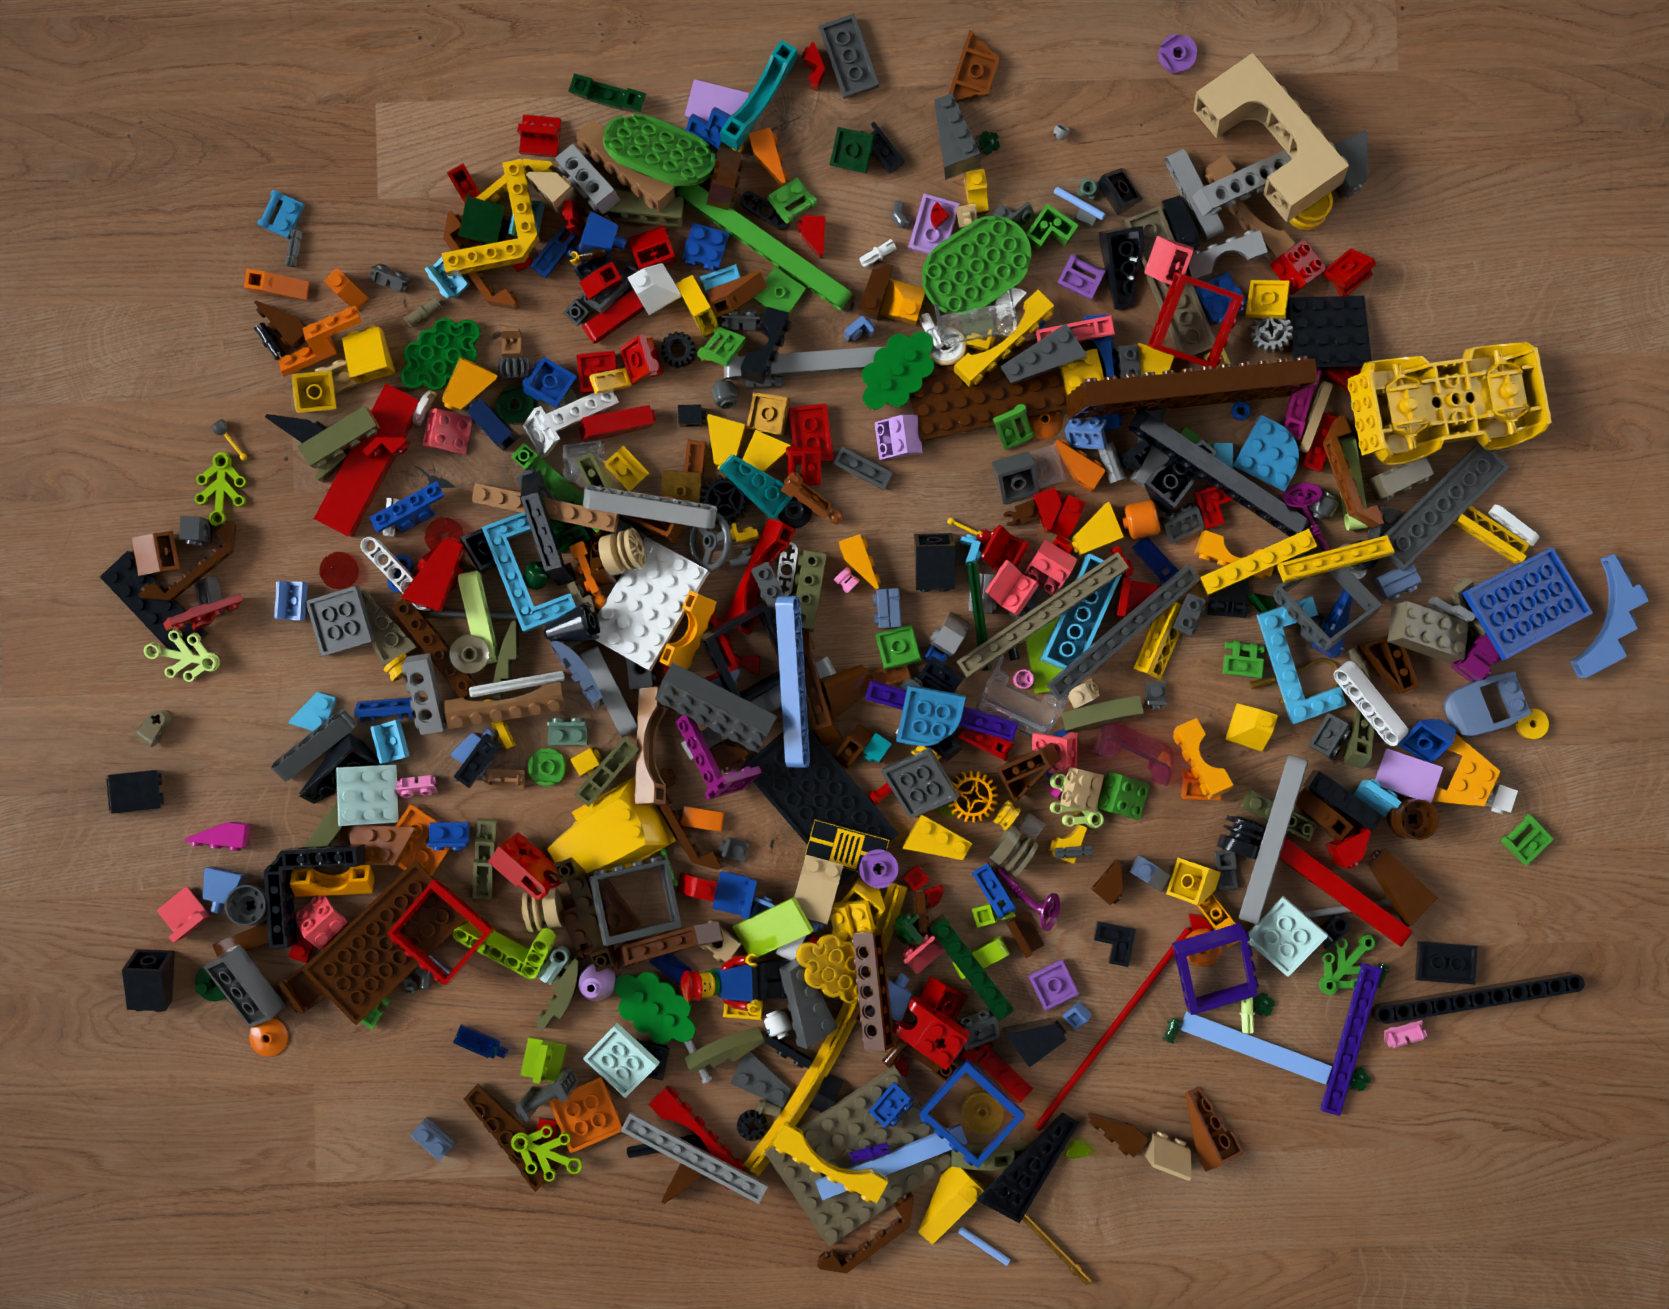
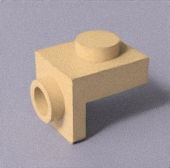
M1092 679L1076 686L1067 694L1074 709L1094 700L1100 695L1098 693V686Z

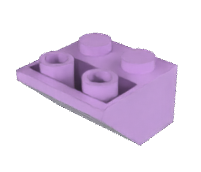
M899 415L875 422L880 460L909 457L923 453L918 432V415Z

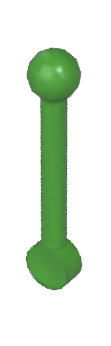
M663 848L660 851L661 855L664 856V859H668V850ZM668 859L673 887H677L678 881L674 878L672 868Z

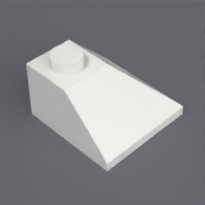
M663 263L643 268L628 277L632 288L649 316L682 297Z

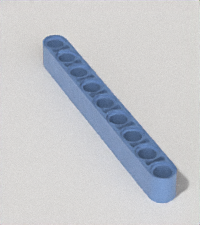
M778 596L775 607L785 763L789 768H807L810 763L800 599L798 596Z

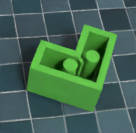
M1046 204L1026 235L1030 246L1037 251L1041 249L1049 236L1066 246L1075 233L1078 224L1049 204Z

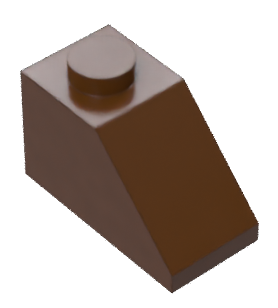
M858 723L833 757L848 769L874 734Z
M1117 860L1113 861L1090 888L1110 906L1112 903L1116 904L1121 899V893L1123 892L1121 863Z

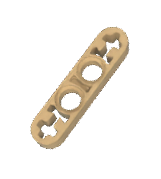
M1322 381L1318 388L1298 443L1299 451L1307 453L1311 447L1332 390V383Z

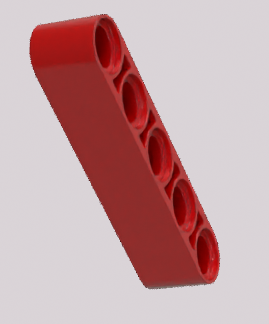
M633 289L612 304L603 314L599 313L585 323L582 329L591 342L596 344L644 311L645 308Z

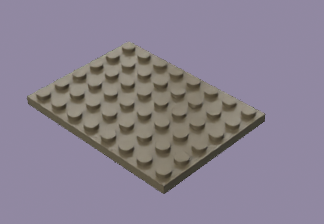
M895 1065L799 1128L803 1131L811 1148L822 1159L844 1169L858 1164H852L851 1159L855 1157L850 1158V1151L866 1148L867 1145L871 1147L885 1142L889 1146L885 1149L891 1151L935 1133L934 1127L930 1124L927 1126L921 1121L919 1110L922 1105ZM896 1082L909 1096L912 1095L915 1099L912 1101L913 1106L906 1113L903 1111L899 1116L900 1121L896 1126L884 1128L868 1111L890 1085ZM773 1145L765 1150L766 1156L828 1246L895 1203L905 1193H910L951 1165V1150L886 1175L888 1184L877 1203L873 1201L869 1203L861 1198V1194L849 1191L822 1200L815 1180L827 1175L821 1172L820 1174L813 1172L809 1169V1165L795 1162L792 1159L793 1156L787 1153L785 1155L779 1153Z

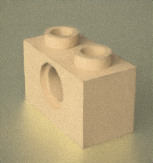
M721 927L724 939L721 947H715L713 944L699 945V947L705 951L709 949L714 953L713 957L722 963L732 957L741 945V942Z

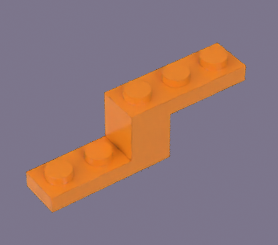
M356 305L302 328L305 340L309 346L278 359L283 376L285 377L337 354L334 341L330 336L362 323Z

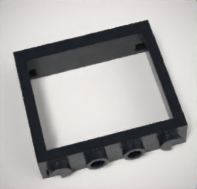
M762 604L756 605L700 636L724 689L746 701L780 684V670L739 693L715 638L759 615L779 659L777 624H774L772 620L773 613L770 612L767 606Z

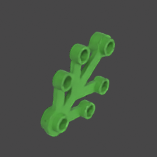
M1369 934L1361 935L1358 939L1359 946L1346 960L1345 949L1348 943L1344 938H1340L1335 944L1337 948L1338 969L1334 974H1332V963L1335 960L1334 955L1330 952L1322 954L1324 977L1320 979L1319 988L1324 994L1332 995L1338 989L1355 988L1354 982L1357 981V978H1353L1351 981L1339 980L1343 975L1359 974L1361 966L1352 965L1366 950H1371L1375 947L1376 941L1373 936ZM1367 939L1371 940V944L1369 946H1366L1365 944ZM1340 940H1343L1344 945L1342 947L1338 946V942ZM1326 955L1331 956L1330 961L1325 960ZM1328 982H1332L1330 989L1327 988Z

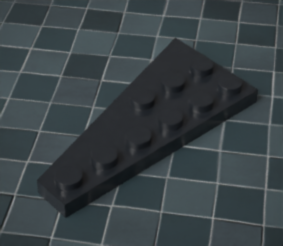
M1062 1112L994 1180L977 1200L1020 1224L1079 1122Z

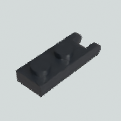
M873 121L871 126L874 131L870 133L875 135L872 152L886 171L891 174L903 165L905 160Z
M766 1035L765 1043L778 1050V1055L785 1059L787 1057L793 1059V1063L802 1069L804 1067L809 1069L812 1064L811 1057L781 1039H777L776 1036Z

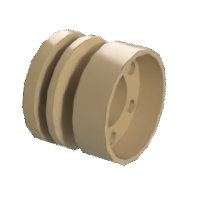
M634 528L620 531L618 535L613 533L602 536L599 539L600 558L605 570L610 575L614 576L626 572L627 569L634 570L645 566V547L639 533Z
M557 887L550 888L548 895L540 900L533 898L527 892L523 893L522 915L529 933L535 932L536 927L538 931L544 929V922H546L549 929L563 927L564 923L559 914L560 910L563 909Z

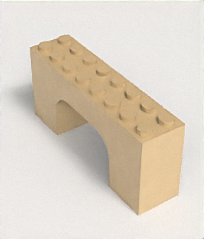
M1253 53L1196 92L1193 111L1216 138L1241 121L1256 120L1269 130L1290 155L1291 161L1267 177L1263 195L1286 222L1343 184L1349 167L1346 158L1339 155L1334 144L1327 141L1322 130L1319 127L1316 128L1307 113L1304 114L1295 99L1292 100L1288 95L1287 89L1276 81L1275 75L1264 67L1263 61Z

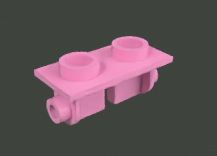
M432 775L418 776V783H415V777L401 778L397 781V788L395 790L403 798H411L413 795L420 794L429 796L432 793H438L434 785L437 784V778Z
M1420 1020L1398 1027H1390L1385 1030L1384 1042H1387L1389 1047L1396 1048L1407 1045L1405 1038H1408L1410 1043L1423 1041L1427 1037L1426 1031L1422 1030L1423 1021Z

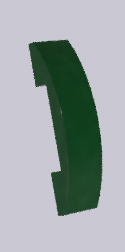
M575 73L568 91L588 101L630 112H641L646 97L644 92L629 88L624 90L595 82L592 78Z

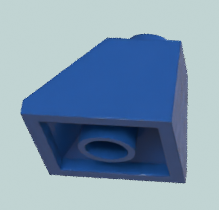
M1441 719L1420 720L1397 745L1420 760L1433 763L1453 744L1456 729Z

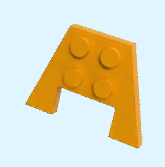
M1455 733L1453 744L1446 750L1462 756V759L1448 789L1444 790L1436 787L1432 803L1485 807L1501 771Z

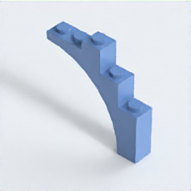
M1615 554L1600 558L1609 586V604L1605 621L1592 644L1582 654L1570 661L1578 678H1587L1627 657L1625 647L1618 639L1638 629L1636 620L1629 611L1649 601L1646 590L1640 584L1631 585V578L1624 572L1622 562Z

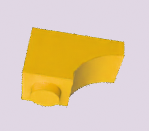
M979 169L965 172L964 183L968 205L975 204L977 214L988 213L985 170Z
M1077 824L1074 831L1063 838L1056 837V840H1052L1049 847L1050 855L1055 857V848L1065 849V847L1081 846L1087 827ZM1064 857L1061 859L1074 864L1077 857Z

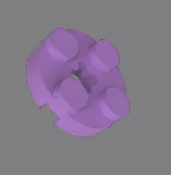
M1172 34L1161 44L1158 51L1159 62L1165 70L1173 75L1184 73L1195 63L1197 46L1189 36ZM1174 50L1182 52L1181 58L1174 56Z
M883 849L869 851L862 857L859 871L861 878L867 885L873 888L880 889L889 886L898 874V863L895 857ZM877 863H880L881 866H884V869L881 870V874H878L877 871H873V868L876 867Z

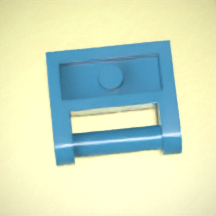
M272 190L270 201L262 218L258 220L257 225L290 239V232L292 229H295L305 205ZM278 200H280L283 203L279 209V212L274 220L273 225H271L268 222L273 214V211L278 203Z

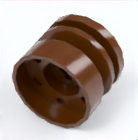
M1401 799L1399 807L1391 808L1388 812V826L1400 838L1427 839L1438 828V812L1433 804L1426 800Z

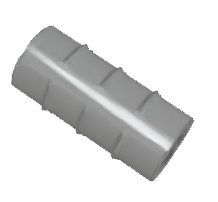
M1108 443L1105 449H1098L1109 483L1112 484L1126 479L1114 443Z

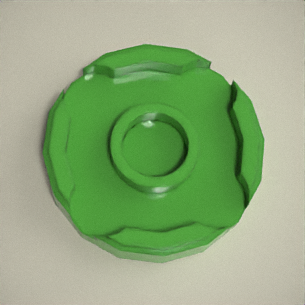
M552 748L538 750L531 756L528 763L530 777L542 786H553L559 783L564 778L567 770L564 756Z

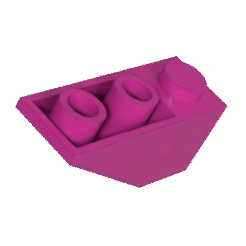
M226 822L187 837L184 841L191 842L192 846H203L204 843L210 844V848L221 849L222 846H229V850L241 851V848L248 847L251 824Z

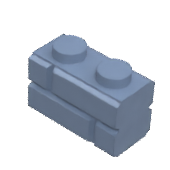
M1412 562L1403 571L1397 567L1374 578L1373 582L1378 589L1381 599L1389 598V601L1400 597V592L1406 590L1409 593L1417 589V584L1422 583V580Z
M899 588L876 590V594H872L873 606H877V613L874 614V624L878 625V629L902 627Z
M428 1117L410 1135L438 1161L456 1143L455 1140Z

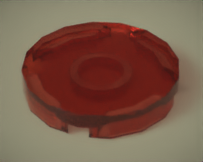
M333 552L323 558L319 574L326 586L332 589L343 590L356 582L359 567L357 561L351 555L345 552Z

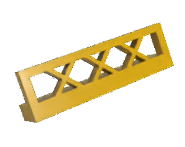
M1469 506L1467 510L1472 513L1474 521L1462 513L1453 522L1513 563L1518 564L1525 560L1526 555L1524 553L1530 544L1472 506ZM1478 522H1487L1489 531L1480 526ZM1494 532H1502L1504 534L1505 541L1495 536ZM1517 542L1522 545V548L1518 551L1510 543Z
M1174 602L1153 620L1133 669L1161 680L1181 633L1173 628L1177 614L1182 607L1181 604ZM1173 628V631H1174V632H1173L1172 636L1170 637V634H1169V633H1170L1171 629ZM1166 646V651L1162 655L1163 647ZM1158 664L1157 672L1154 673L1155 666Z

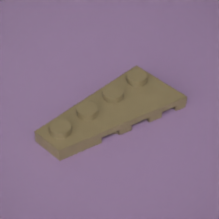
M365 589L361 590L375 639L374 642L370 643L382 665L385 666L396 657L417 649V645Z

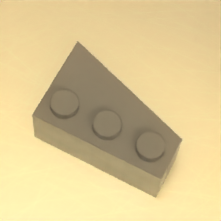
M1424 457L1410 463L1397 465L1367 481L1376 500L1383 498L1386 501L1395 497V492L1401 491L1403 493L1412 489L1411 485L1416 482L1420 485L1429 481L1428 477L1433 475L1434 472L1427 458Z

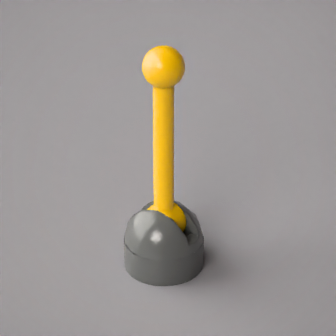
M220 419L211 426L213 432L217 435H224L238 452L242 461L247 460V454L243 453L227 434L228 425L225 420Z

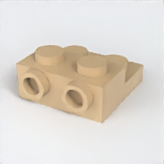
M1069 767L1060 805L1095 813L1104 775Z

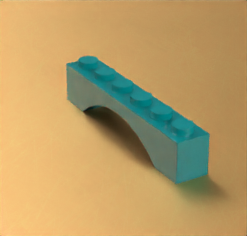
M780 40L753 91L742 106L729 117L721 129V142L737 151L739 150L748 133L751 132L797 62V48Z

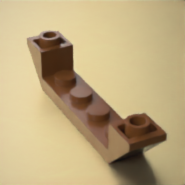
M452 210L447 215L443 239L451 251L463 248L457 239L462 218L459 214L455 215ZM480 271L467 273L489 305L514 310L519 308L516 303L519 300L513 291L509 293L504 288L496 294L489 284L486 286L482 280L485 277Z
M1344 414L1333 420L1323 445L1348 515L1374 528L1384 523L1383 514L1377 505L1363 509L1362 499L1356 490V482L1349 470V462L1343 454V445L1338 440L1351 433L1350 422Z

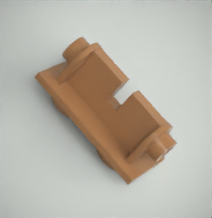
M486 769L484 783H486V788L524 789L525 770Z

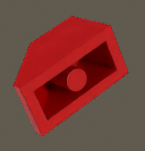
M802 215V221L798 222V233H802V240L820 259H824L825 216Z
M1055 487L1031 497L1035 503L1045 533L1051 530L1062 506V495L1059 490L1056 491Z
M1068 495L1050 532L1068 540L1086 502Z
M681 873L677 892L713 902L718 880Z

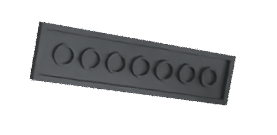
M1477 443L1382 535H1388L1395 551L1393 555L1387 557L1401 571L1406 569L1509 466L1494 450H1485Z

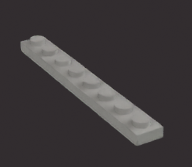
M632 1112L629 1113L620 1130L757 1204L760 1203L768 1188V1184Z

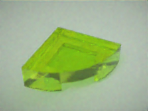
M945 804L935 808L945 816H956V814L951 812L954 809L953 806L948 807Z
M1075 1138L1065 1155L1072 1159L1082 1158L1089 1155L1092 1149Z

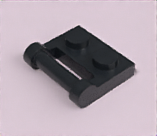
M932 656L917 679L934 690L954 693L964 679V676Z

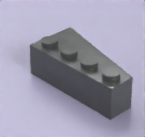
M953 94L935 99V113L945 180L981 167L980 152Z
M1066 323L1000 367L1011 385H1015L1041 374L1087 359V354Z
M793 959L779 970L784 992L787 994L789 1002L787 1005L792 1015L793 1030L796 1032V1044L799 1047L808 1049L838 1027L819 989L807 985L804 978L806 968L801 966L797 959Z

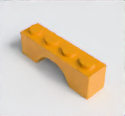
M1206 530L1201 532L1194 553L1199 555V559L1217 561V565L1222 567L1242 559L1232 555L1226 549L1223 536ZM1274 566L1253 575V577L1262 580L1271 577Z
M689 590L682 606L688 617L687 631L677 642L666 644L659 662L669 667L673 662L686 670L690 668L693 656L700 646V636L707 630L708 621L715 611L716 601Z
M1195 718L1177 726L1173 732V739L1177 745H1180L1185 761H1188L1191 765V772L1194 778H1198L1202 793L1205 796L1207 795L1210 800L1230 791L1234 785L1224 768H1214L1202 759L1199 745L1206 734L1198 719Z
M370 865L350 867L345 873L337 875L324 874L316 871L314 868L308 869V867L292 870L290 886L295 897L372 894L375 876Z

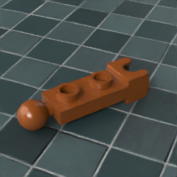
M790 473L784 480L785 485L781 488L786 495L791 498L793 496L796 497L800 503L808 506L815 514L820 515L822 518L825 519L828 516L832 524H840L842 522L843 513L841 511L832 510V503L803 482L804 479L797 473Z

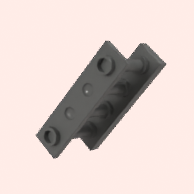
M571 1067L565 1068L554 1083L535 1092L533 1086L530 1087L516 1104V1111L519 1117L524 1118L526 1122L532 1117L539 1106L548 1101L559 1098L562 1103L567 1100L579 1084Z

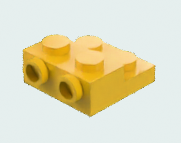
M868 900L835 902L833 904L829 921L833 925L832 935L839 938L841 942H852V933L876 930Z

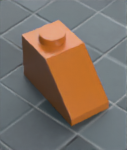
M338 268L324 280L350 307L356 305L357 309L360 310L370 300Z

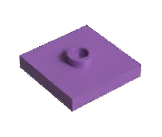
M1063 959L1027 975L1045 1011L1079 995Z

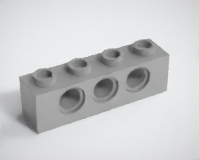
M573 144L555 158L559 164L557 168L561 174L569 176L567 179L571 182V185L574 188L576 186L579 187L577 191L584 199H589L588 203L595 211L598 209L604 214L620 201L615 190Z
M430 653L408 656L404 664H402V671L404 675H407L408 682H406V688L412 697L410 704L412 711H415L416 729H419L420 735L443 732L446 722ZM414 674H421L424 679H417ZM419 692H425L428 697L420 696ZM423 710H429L432 714L426 715Z

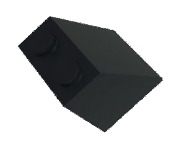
M952 533L914 534L916 590L921 592H929L931 590L947 592L950 589H955V544Z
M157 770L105 775L109 814L161 808V804H164L163 792L159 793V785H162L161 773H157Z
M136 949L122 969L127 1010L162 1012L168 1009L173 999L174 951Z
M1052 1018L1003 1028L1005 1035L1029 1068L1067 1040L1064 1036L1067 1033L1058 1020L1054 1022Z

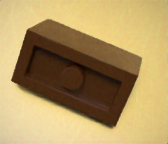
M1026 912L1006 922L1025 958L1032 956V952L1044 946L1041 937Z

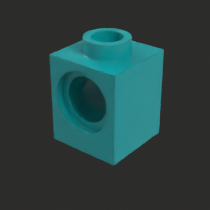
M875 733L862 751L865 753L864 758L871 763H874V761L879 763L892 743Z

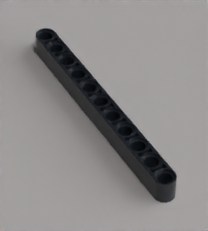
M1144 410L1136 412L1128 426L1132 433L1143 440L1145 439L1150 445L1198 475V477L1287 536L1291 537L1306 530L1309 525V520L1150 413Z
M1564 972L1379 1003L1372 1008L1371 1014L1375 1020L1383 1024H1390L1579 992L1584 988L1585 981L1578 974ZM1575 978L1574 985L1570 986V980ZM1556 981V987L1551 989V983ZM1534 984H1537V990L1533 993L1532 987ZM1518 987V994L1514 996L1513 990ZM1499 990V997L1494 999V993ZM1480 993V1000L1475 1002V996ZM1461 996L1462 1002L1456 1005V999ZM1442 1000V1007L1437 1009V1002ZM1420 1003H1423V1010L1418 1012V1005ZM1404 1006L1405 1012L1399 1015V1008ZM1383 1009H1385V1010H1386V1015H1385V1017L1380 1018V1016H1379L1380 1011L1383 1010Z

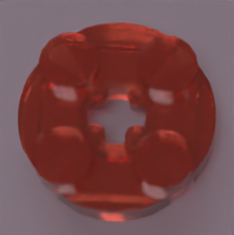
M439 517L432 521L426 529L424 538L430 550L434 547L437 548L441 543V533L446 531L448 532L447 536L449 539L452 537L459 540L460 537L464 536L461 525L451 518Z

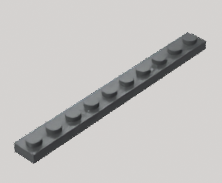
M1186 564L1050 680L1046 686L1057 700H1061L1201 580L1191 564Z

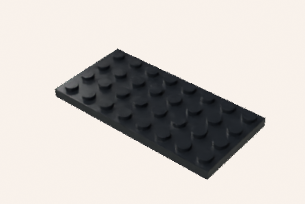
M809 728L810 763L807 768H789L786 766L783 732L741 767L743 769L747 766L751 768L759 766L762 773L753 781L754 784L807 845L815 820L888 839L889 843L899 835L896 829ZM843 868L839 883H844L856 871Z

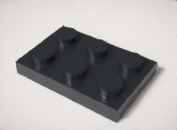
M1417 941L1415 980L1475 985L1478 946Z

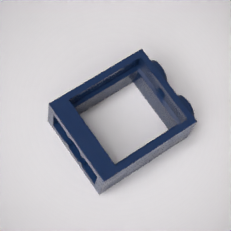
M482 399L475 400L468 406L469 409L466 412L501 450L505 451L518 439Z

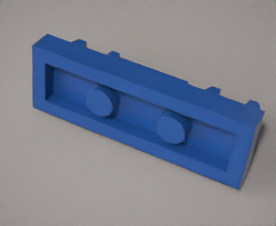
M412 697L360 701L356 704L354 714L355 717H360L361 723H364L365 716H369L371 722H374L376 716L388 717L398 714V718L402 720L403 713L409 714V718L412 719L414 715L410 704Z

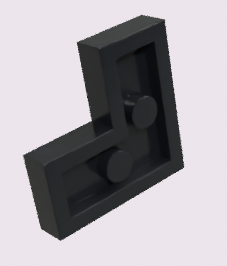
M1097 921L1093 940L1112 944L1108 963L1124 967L1129 966L1136 929Z

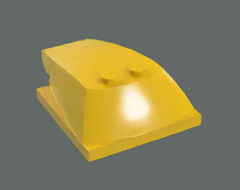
M634 776L597 797L589 807L585 804L572 811L576 821L547 850L555 863L572 857L589 875L594 873V871L603 869L606 872L613 871L612 867L624 865V868L631 867V863L642 861L677 840L657 805L635 804L636 778Z

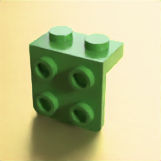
M1108 771L1099 798L1098 808L1139 820L1150 785L1146 782Z

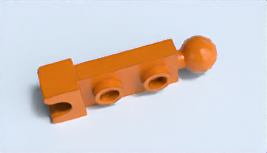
M581 541L569 547L573 558L579 560L577 567L580 574H584L586 578L584 585L587 592L591 591L594 596V607L601 610L606 604L607 598L601 595L598 584L591 576V565L587 557L590 556L586 543Z

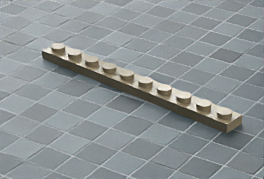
M1118 552L956 662L966 677H971L1129 569L1128 565Z

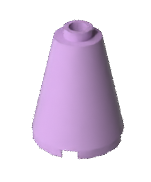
M590 963L579 973L578 988L587 999L601 1001L613 993L616 976L612 968L596 972L594 964Z

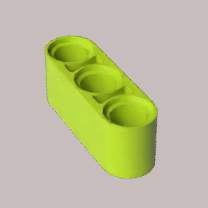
M1001 936L971 950V953L983 969L1010 954ZM952 961L960 979L966 978Z

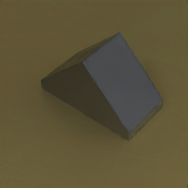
M828 1073L827 1077H824L809 1107L820 1113L832 1107L844 1080Z

